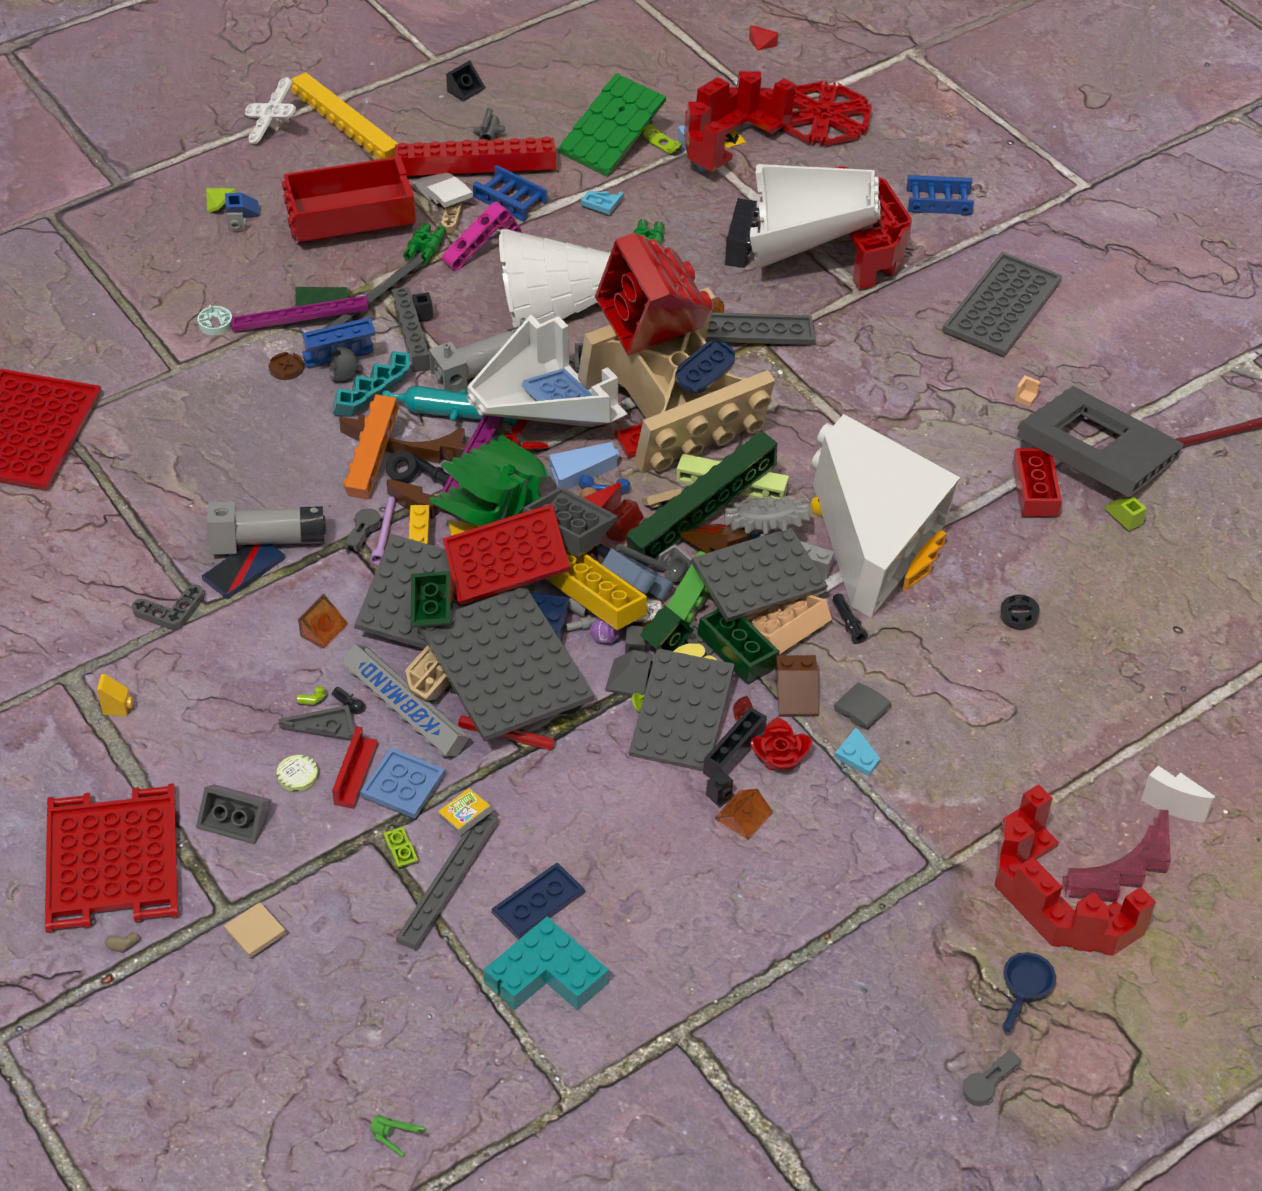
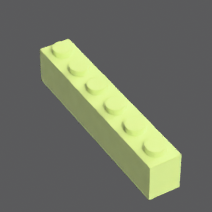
M682 454L677 467L676 481L692 485L698 477L705 475L711 467L718 465L720 461ZM768 472L739 495L757 499L766 498L767 496L781 499L786 495L789 476Z

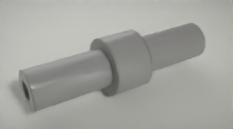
M599 617L580 618V621L565 624L566 630L588 629Z

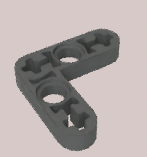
M197 584L188 586L172 608L146 599H137L132 603L133 614L137 618L170 630H178L183 627L203 600V588ZM182 605L190 606L188 609H180ZM156 612H162V613H163V614H162L161 616H159V617H154V616H153V614L156 613Z

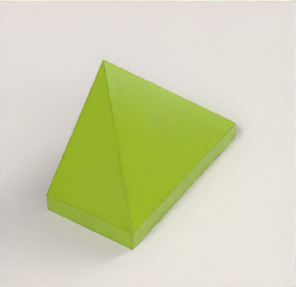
M206 188L207 211L211 213L219 210L225 204V193H235V188Z

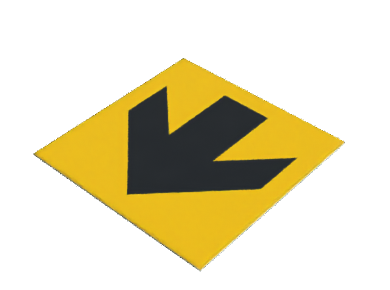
M736 130L725 135L724 145L727 148L746 143Z

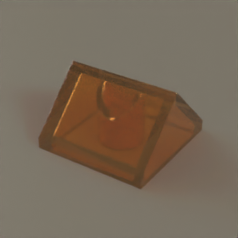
M322 594L298 618L300 637L320 648H324L348 622L326 595Z
M758 789L739 790L715 816V820L749 840L773 814V811Z

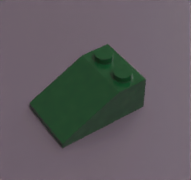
M451 572L411 574V628L451 625L454 603V580Z

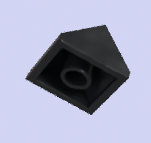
M470 60L446 73L447 92L461 101L485 88Z

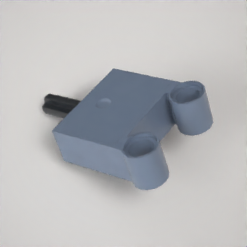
M599 544L595 548L596 554L605 559L602 563L604 567L645 594L649 591L664 601L674 585L635 558L618 552L615 549H609L603 544Z

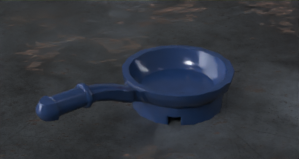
M1030 952L1018 953L1010 957L1004 966L1003 975L1006 987L1008 986L1009 993L1016 998L1011 1009L1008 1010L1007 1018L1002 1026L1005 1032L1012 1031L1023 1002L1033 1003L1035 1000H1041L1055 986L1056 973L1054 967L1039 954Z

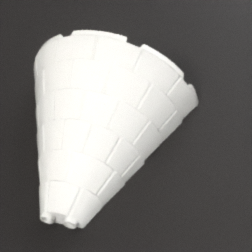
M509 229L500 230V260L504 272L502 274L508 307L512 314L513 328L520 326V318L523 317L527 319L532 315L542 324L557 316L564 319L575 312L578 313L598 303L595 294L611 252L608 253L567 242L541 238Z

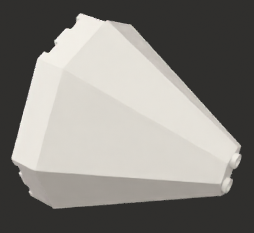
M530 315L467 386V400L471 405H474L481 416L488 415L594 427L613 422L627 415L618 404V377L608 367L602 370L601 383L591 388H586L592 393V396L537 401L522 387L523 380L563 368L579 381L578 374L569 365L568 325L559 316L540 324Z

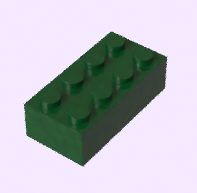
M717 609L700 618L697 634L725 662L735 664L734 671L746 683L775 668L776 655H779L780 651L745 617L726 622L720 610Z

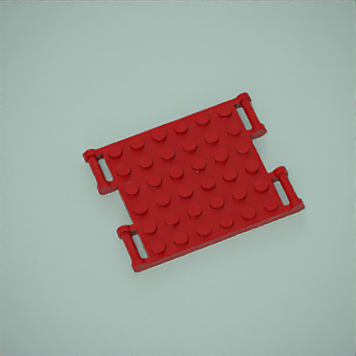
M174 783L163 787L132 788V799L92 803L91 793H84L83 796L47 798L46 933L53 932L54 929L79 926L89 928L91 927V913L133 908L134 922L155 917H179L176 790ZM163 904L171 905V907L141 910V907ZM82 914V918L53 921V917Z

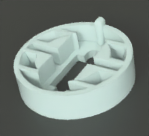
M209 305L197 317L199 329L207 335L224 334L231 329L232 314L227 308ZM212 317L218 318L221 326L213 328L210 321Z

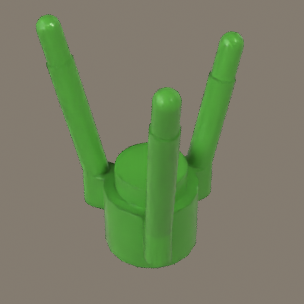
M379 1114L374 1117L370 1127V1131L376 1134V1140L384 1143L401 1157H404L405 1153L387 1140L385 1136H390L394 1127L413 1132L426 1130L423 1126L393 1120Z

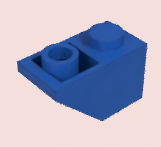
M225 193L226 213H243V217L260 216L258 200L244 193Z

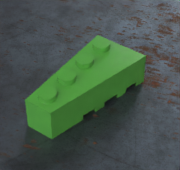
M699 551V553L697 554V556H700V555H703V554H706V553ZM692 564L667 605L688 625L694 621L696 614L710 596Z

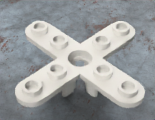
M288 77L282 78L278 82V87L271 95L269 103H253L246 107L245 115L248 118H259L254 130L249 135V142L254 145L261 140L268 125L277 132L280 128L279 119L288 123L290 121L288 118L295 113L296 107L293 104H281L292 83Z

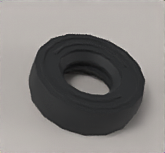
M398 451L389 457L385 468L391 480L405 483L415 477L419 466L417 459L412 453ZM402 461L408 462L406 471L402 473L396 471L398 463Z

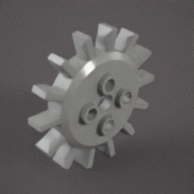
M771 496L756 500L749 498V502L745 504L736 502L734 503V508L725 509V525H731L733 531L745 528V533H750L753 530L763 531L764 534H768L770 530L777 529L787 531L786 527L790 525L800 527L802 526L801 521L810 520V504H803V499L801 498L789 501V496H784L781 499L772 498Z

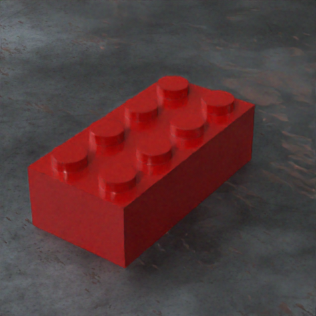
M1015 448L1012 465L1021 515L1059 516L1062 499L1053 456L1039 448Z

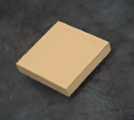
M260 902L224 925L225 931L249 958L286 934L285 929Z

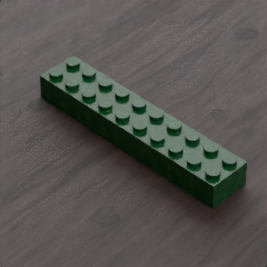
M763 431L753 435L744 445H740L731 455H727L718 465L711 467L709 472L698 477L696 482L685 487L679 495L672 497L666 505L658 508L649 518H645L639 526L631 529L626 535L627 547L651 558L658 559L660 553L683 539L680 536L681 533L700 526L777 465L778 443Z

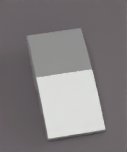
M449 173L429 175L414 181V184L428 200L433 199L436 204L441 203L444 208L473 197V192L458 178Z

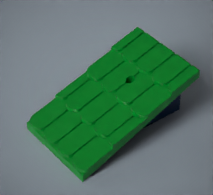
M615 73L603 87L602 92L591 103L589 109L573 126L572 131L561 142L558 153L609 177L637 138L643 134L647 125L653 124V117L666 102V96Z

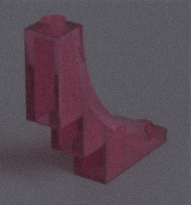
M1160 809L1158 817H1154L1153 825H1149L1142 841L1135 849L1121 859L1098 867L1068 868L1066 876L1062 877L1061 885L1065 889V897L1083 899L1094 892L1103 902L1113 903L1118 900L1120 886L1142 887L1146 877L1145 871L1166 874L1171 862L1168 810Z

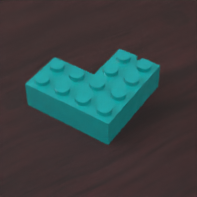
M549 917L544 918L483 969L484 984L495 994L499 995L501 993V999L514 1011L545 984H548L577 1011L609 984V969Z

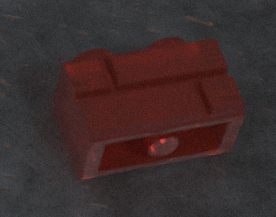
M624 499L612 512L618 518L606 534L613 541L622 542L626 540L627 533L639 526L640 521L644 518L637 502Z

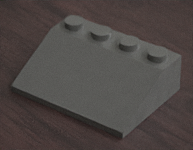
M563 487L523 507L524 513L552 504L565 550L577 557L590 551L618 518L617 515Z

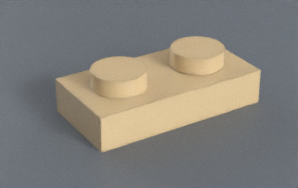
M675 488L642 498L643 505H650V508L660 506L662 501L667 500L668 503L672 497L679 495L682 490L681 488Z

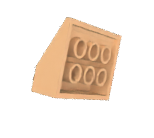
M813 595L745 617L780 651L779 655L832 620L826 599Z

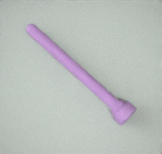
M392 496L387 501L377 549L372 551L370 561L374 565H379L384 553L395 504V498Z

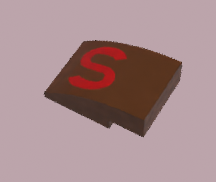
M709 524L683 532L680 536L703 551L710 553L749 541L751 534L745 533L741 529L733 531L729 525Z

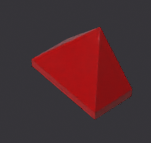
M753 25L750 26L749 40L757 51L777 47L779 32Z

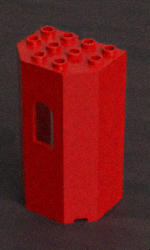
M401 156L284 174V181H281L284 191V203L287 204L286 209L287 214H289L288 225L292 227L290 228L292 238L295 237L297 244L411 226L416 223L414 195L407 179Z

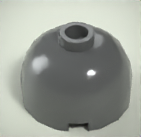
M334 346L336 352H332L330 359V371H333L334 376H330L332 381H346L353 377L355 371H358L359 361L356 360V355L351 349L343 346Z

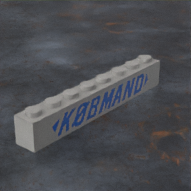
M354 643L342 662L348 668L347 671L354 676H358L364 686L370 687L376 697L386 702L385 705L397 711L399 718L409 722L412 725L411 728L417 733H421L427 743L435 745L438 748V753L445 757H457L469 736L430 701H425L409 690L407 681L366 645Z

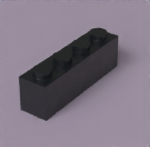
M749 707L704 758L703 774L710 778L722 770L728 774L751 748V740L756 736H762L766 728L767 716Z

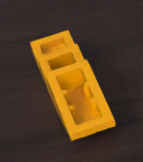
M942 529L925 543L911 562L904 579L903 590L905 592L931 573L932 563L938 559L939 550L945 545L947 533Z

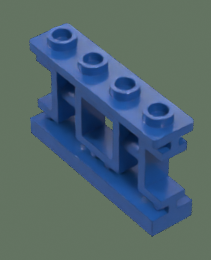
M371 318L302 333L303 344L306 350L302 352L306 367L330 363L332 352H336L334 346L347 347L356 356L372 353L373 342L371 336H375V329Z

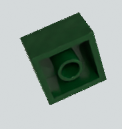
M665 605L657 611L655 618L650 624L643 628L640 636L656 650L675 651L683 645L694 630Z

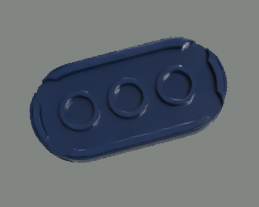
M714 341L705 343L677 367L675 374L676 383L681 389L689 393H701L707 390L732 369L735 362L734 350L731 346L721 341L718 343Z

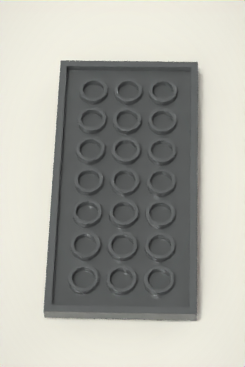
M1001 252L943 325L942 331L1004 356L1060 283L1062 275Z

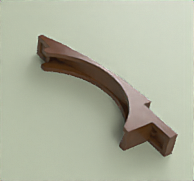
M359 414L358 419L340 417V432L359 441L360 432L365 427V415ZM458 428L449 435L423 442L401 441L389 437L385 451L393 454L398 451H408L427 462L440 464L441 459L452 460L454 457H461L467 446L465 444V428Z

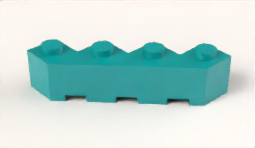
M392 351L388 365L374 363L370 378L356 376L352 390L337 388L333 401V414L351 417L374 400L375 394L382 395L385 390H390L403 381L409 370L410 353Z

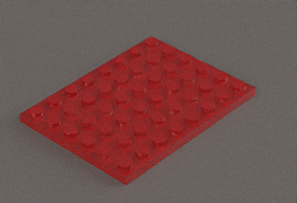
M0 369V482L48 490L102 392L101 386Z

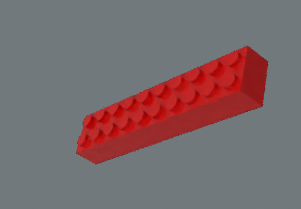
M547 136L542 138L528 137L526 139L511 138L510 140L495 139L487 141L480 139L478 141L463 140L462 142L447 141L439 143L433 141L430 143L395 144V157L401 156L407 176L495 172L496 165L508 171L556 169L554 138Z

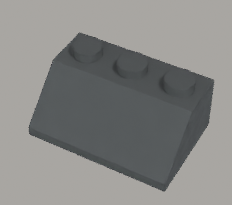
M216 784L204 787L196 828L256 843L268 819L272 799Z

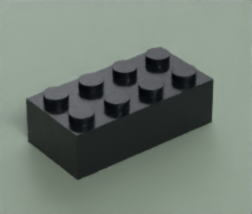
M737 199L726 239L725 265L745 268L746 262H749V251H752L750 230L753 227H758L759 208H757V201Z

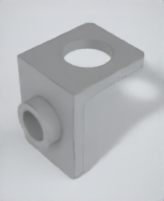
M226 213L228 232H245L246 218H243V213Z
M676 544L659 554V561L665 564L676 555L686 560L688 569L692 564V558ZM670 553L669 557L663 561L664 557Z

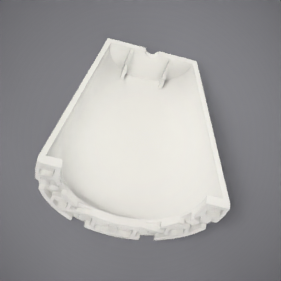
M756 165L761 226L760 233H758V227L751 228L750 241L752 252L756 253L754 260L758 268L768 266L876 223L877 219H881V206L878 197L879 177H875V170Z

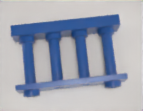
M498 165L495 166V177L484 185L478 181L472 184L474 198L488 205L498 202L514 218L522 222L528 219V208L537 200L544 204L548 203L547 189ZM498 182L505 184L498 191L492 189ZM511 188L518 190L511 197L504 195ZM524 194L531 197L523 204L517 201Z
M908 175L906 192H912L913 197H909L907 212L972 215L974 200L967 199V195L971 193L972 178ZM919 192L929 193V198H919ZM935 193H945V199L935 198ZM951 194H961V200L951 199Z

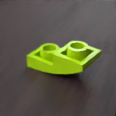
M403 826L383 833L397 868L418 862L411 841L409 842Z

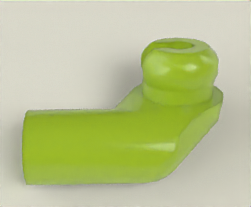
M316 686L314 693L311 695L298 694L297 704H317L325 698V688L323 686Z

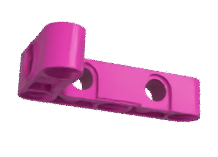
M493 202L443 253L442 261L454 271L459 270L498 228L500 230L509 229L522 233V230L516 219L506 208L498 202Z

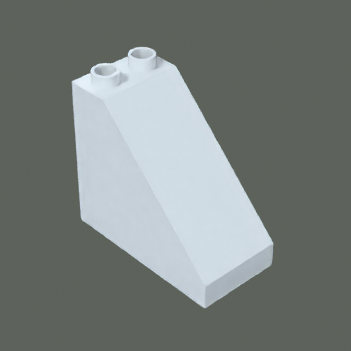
M843 414L834 426L826 423L818 434L817 443L821 444L822 448L816 452L811 462V467L816 469L813 487L816 496L819 498L822 516L851 607L872 618L906 575L918 551L945 526L960 477Z

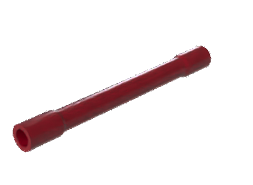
M1262 417L1208 432L1176 438V440L1184 444L1182 448L1188 445L1248 430L1262 428Z

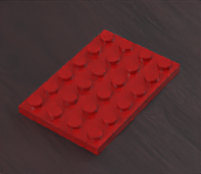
M552 504L442 538L459 605L571 571Z

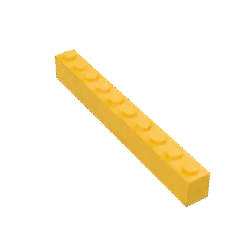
M305 72L291 79V91L294 95H297L303 102H306L312 109H315L321 116H324L330 123L338 127L340 131H343L349 138L356 141L358 145L365 148L377 159L395 157V144L399 143Z

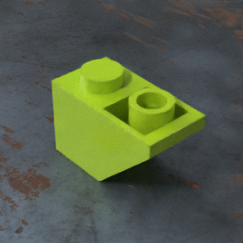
M1135 497L1117 499L1104 507L1128 531L1143 524L1147 508Z

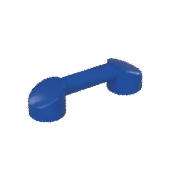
M583 475L579 480V486L582 490L586 487H593L599 491L611 486L594 484V479L589 475ZM618 479L616 483H621V495L628 493L630 482L627 479Z

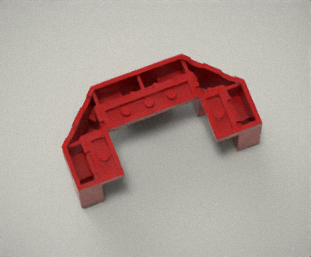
M738 71L737 87H729L730 83L716 77L698 88L696 102L688 101V108L685 113L684 137L687 159L713 172L732 160L733 154L724 149L725 135L748 121L773 134L790 123L796 84L783 78L774 84L773 89L761 88V71Z
M845 166L835 167V168L849 169L848 167H845ZM880 177L878 197L881 206V219H877L872 228L850 233V238L856 246L853 280L859 289L875 286L876 272L878 270L895 276L903 263L905 246L910 238L912 218L887 180Z
M1038 784L1023 793L1018 810L1003 818L998 838L994 886L1051 946L1061 947V945L1073 947V950L1086 952L1095 950L1103 952L1104 955L1113 956L1145 935L1156 901L1142 887L1125 896L1122 906L1117 901L1107 906L1093 892L1078 901L1074 910L1060 896L1062 886L1037 861V859L1058 847L1059 844L1057 839L1045 828L1053 798Z

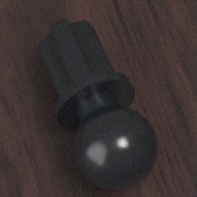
M339 686L335 687L331 695L343 703V706L348 705L352 714L359 715L364 712V702L360 699H352L354 694H348Z

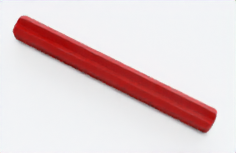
M460 716L458 720L459 727L477 731L470 717ZM518 729L498 736L552 750L555 745L553 738Z

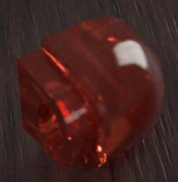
M747 695L739 698L734 703L733 715L737 721L749 707L753 708Z

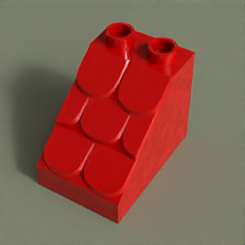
M636 233L615 240L595 294L598 304L628 356L702 328L712 310V301L709 294L705 290L699 291L694 283L695 272L690 262H682L678 253L672 248H665L655 239L649 240L645 236Z

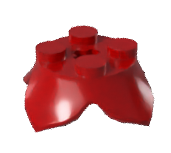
M777 716L768 723L762 737H754L750 744L755 754L765 763L767 769L786 770L797 767V763L809 752L813 739L802 733L795 735L790 724Z

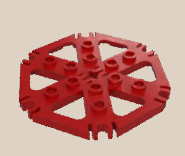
M823 81L798 85L795 89L793 106L801 110L792 111L791 122L781 129L808 144L811 140V145L816 141L820 143L819 146H822L823 142L824 146L857 140L861 138V133L865 135L868 130L872 106L871 103L868 104V99L865 96L840 83L837 86L836 82H833V85H828V81H825L823 85ZM818 91L820 92L819 100L816 101L803 93ZM839 94L851 99L849 101L834 103L836 95ZM862 114L864 115L863 123H858L847 116ZM813 123L811 133L808 135L792 128L793 126ZM831 125L847 135L828 138V127Z

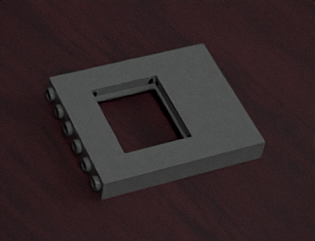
M1075 386L1064 390L1061 395L1056 396L1051 402H1047L1045 406L1040 407L1035 413H1031L1028 418L1021 420L1017 427L1019 430L1018 438L1127 497L1132 496L1176 461L1184 445L1182 442ZM1080 415H1083L1121 436L1100 451L1061 429Z

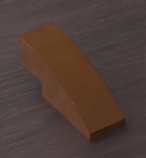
M387 479V493L390 497H394L398 504L410 510L411 505H429L430 518H434L438 508L429 502V498L437 496L423 493V487Z

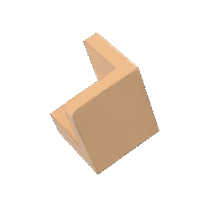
M1024 376L1017 386L1014 401L1031 407L1038 397L1041 382Z

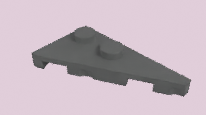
M348 705L278 719L279 727L283 729L349 740L352 739L354 734Z

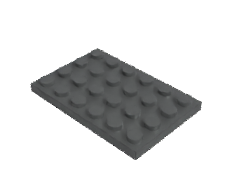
M792 528L692 558L691 561L726 622L825 591L828 587Z
M658 649L629 749V756L703 771L704 758L715 747L735 664Z

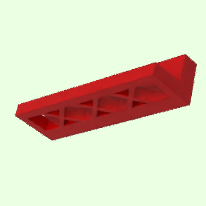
M356 726L332 789L333 801L336 806L355 808L378 745L376 739L363 736L362 727Z

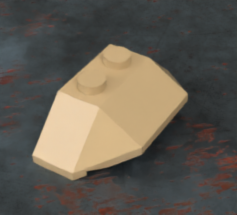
M428 645L405 670L409 690L425 701L437 699L450 685Z

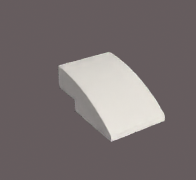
M1157 766L1148 776L1141 800L1171 816L1204 823L1207 820L1215 796L1182 773L1175 777L1160 766Z

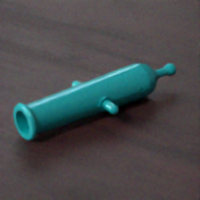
M413 386L408 388L406 393L403 394L391 393L388 390L382 393V396L395 397L398 401L404 402L405 407L409 411L417 414L450 417L451 421H455L457 418L481 420L483 415H479L474 405L468 402V393L465 389L455 392L424 386ZM504 417L502 422L515 425L520 419Z

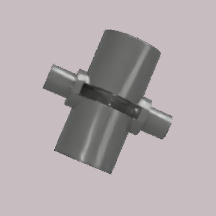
M487 108L482 125L474 127V134H480L479 140H494L496 134L505 132V126H499V118L492 115V108Z

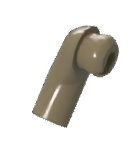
M135 932L130 933L125 938L109 935L105 939V945L108 949L123 952L138 942L139 938Z

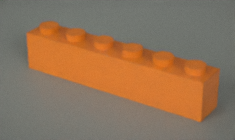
M375 394L374 400L370 402V412L365 417V427L360 432V442L358 447H355L354 460L350 462L348 478L344 479L343 486L348 496L363 499L370 498L399 410L395 397Z

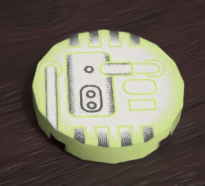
M304 755L287 757L278 765L276 771L278 783L288 791H304L312 787L318 775L316 763L313 759Z

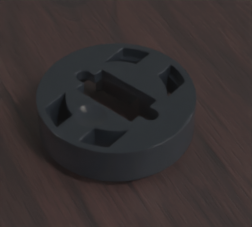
M1021 594L1012 595L1002 602L1000 617L1008 627L1024 630L1033 627L1037 623L1040 608L1038 603L1029 596ZM1017 607H1020V610H1029V612L1012 613L1009 610H1017Z

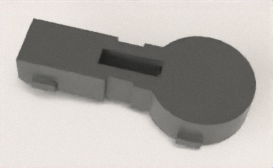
M362 509L356 513L354 518L356 527L352 529L345 540V548L348 549L349 546H353L355 551L360 550L366 535L381 527L380 514L374 509Z
M1009 1049L992 1064L988 1071L969 1075L963 1081L964 1098L974 1106L989 1105L993 1102L992 1098L997 1083L1001 1080L1003 1081L1012 1072H1015L1019 1068L1022 1059Z

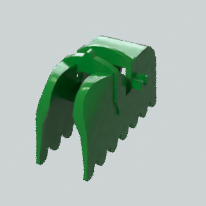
M500 435L498 441L490 440V446L481 444V450L473 448L471 454L463 453L462 459L454 457L452 463L443 462L441 467L445 468L459 482V489L451 487L449 493L441 492L440 498L430 497L429 502L470 523L483 526L523 513V507L541 498L540 486L546 484L549 472L536 456L505 436Z

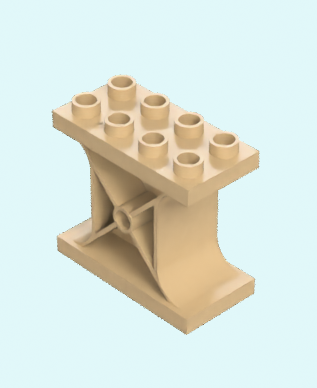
M709 287L699 290H705L709 294L713 310L715 296ZM712 310L702 328L629 356L611 325L585 334L578 379L581 384L587 388L602 382V370L608 367L618 377V384L628 391L646 418L643 420L634 461L641 473L653 468L656 471L665 470L675 459L680 458L682 454L698 456L705 447L716 443L718 446H723L729 443L736 434L745 430L748 433H754L765 424L764 418L767 408L772 401L771 394L775 384V379L768 370L749 378L737 377L727 372L701 393L686 392L676 383L675 374L677 367L706 343L705 339Z

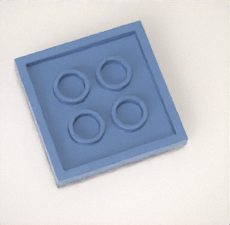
M564 368L523 380L522 387L537 401L592 396V393Z
M391 747L360 791V795L365 799L415 819L445 775V769Z

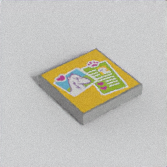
M469 787L439 809L437 813L442 820L462 835L494 810L487 801Z

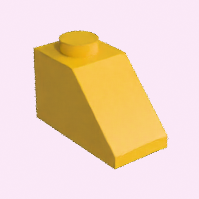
M101 674L97 693L103 715L127 716L129 709L133 707V697H130L129 689L106 674Z

